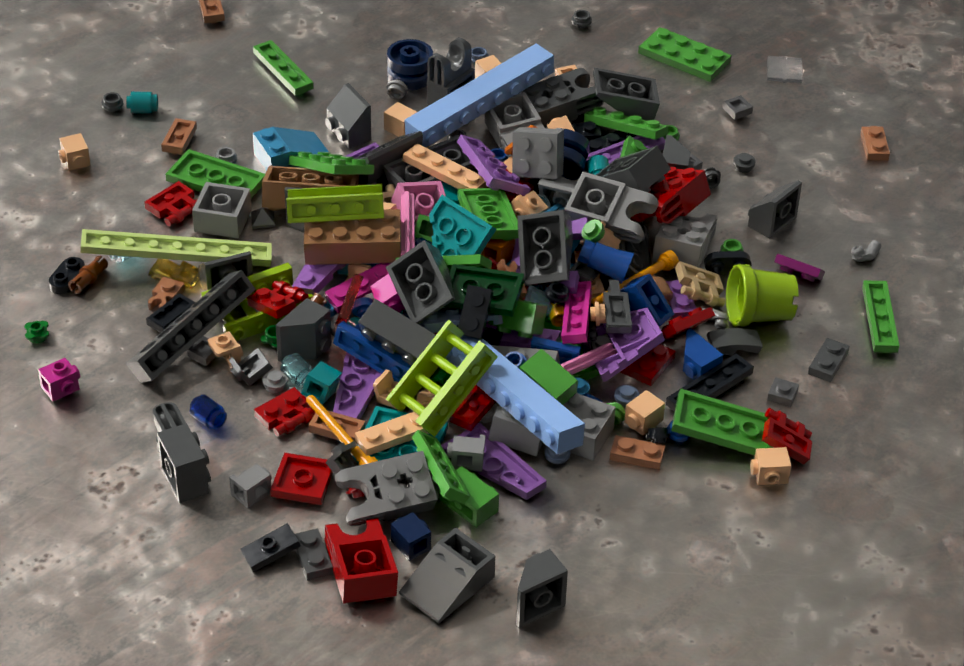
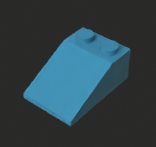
M270 127L253 133L254 154L266 171L269 166L303 168L289 164V155H298L300 151L312 152V154L329 152L314 132Z

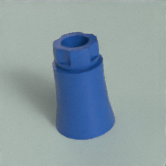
M586 239L577 261L588 264L587 267L595 269L614 280H619V283L622 284L634 253L615 249L599 242L595 244Z

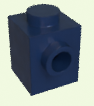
M412 512L391 523V542L410 561L431 550V531L424 520H420Z

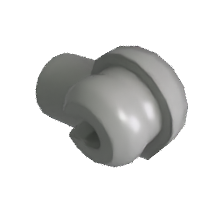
M713 309L715 316L709 320L715 321L716 328L725 329L728 326V315Z

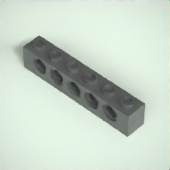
M242 270L229 273L126 362V365L140 383L154 380L255 291V287Z

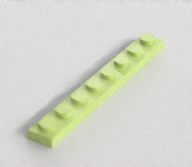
M82 229L80 253L208 262L250 251L252 265L271 267L272 243Z

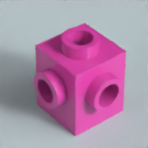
M66 358L38 369L41 388L52 401L80 390L78 381L81 378L80 372Z

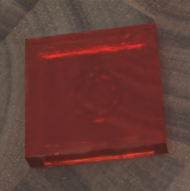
M359 274L353 276L333 328L335 333L338 324L342 321L347 323L364 276Z

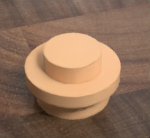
M595 302V307H590L591 322L595 321L596 326L606 323L605 304H599V302Z

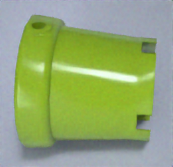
M750 264L734 265L730 271L726 288V309L730 323L734 327H745L750 325L751 322L792 321L798 305L793 304L794 297H799L796 277L787 273L752 269Z

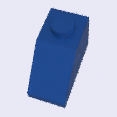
M651 274L633 279L620 289V292L628 293L630 311L648 308L659 327L675 314Z
M689 328L686 332L683 372L689 378L695 380L722 363L723 354L693 329Z

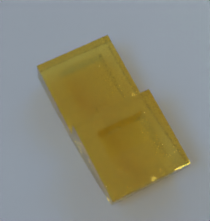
M157 259L148 274L149 277L158 281L166 277L183 282L185 289H193L200 279L199 268L185 261L178 265L168 259Z

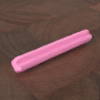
M405 191V194L401 195V256L415 247V196L409 193V191Z
M607 343L562 363L561 366L573 375L600 360L614 355L616 350L613 348L612 343Z

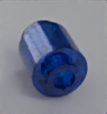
M207 395L197 396L190 403V415L206 427L218 429L225 423L227 413L224 408Z

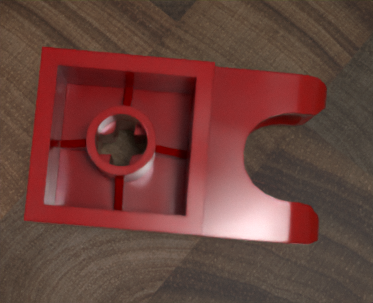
M670 167L671 170L664 175L665 179L658 184L651 185V190L648 192L653 194L659 202L656 211L653 214H635L630 220L641 222L648 217L656 215L658 223L669 224L678 216H686L711 195L705 170Z
M378 518L367 519L365 532L358 535L346 534L337 523L325 525V546L333 566L334 576L343 604L397 596L398 570Z

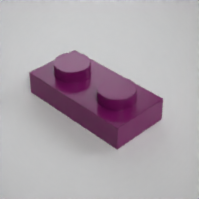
M778 253L774 261L780 265L779 270L790 274L793 271L802 273L801 278L814 282L815 278L822 280L825 271Z

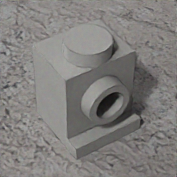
M480 434V438L454 436L453 442H448L447 456L451 458L454 469L463 466L467 470L482 472L486 435Z
M255 464L237 477L234 474L229 477L231 495L245 507L250 508L270 494L272 479L270 472L266 468Z

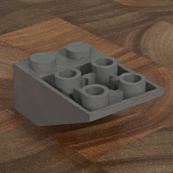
M455 527L434 545L400 589L399 594L437 623H440L495 577L496 556Z

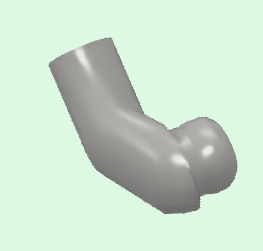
M876 240L871 241L865 250L860 245L858 248L854 246L851 250L852 258L857 262L873 260L881 249L880 242Z

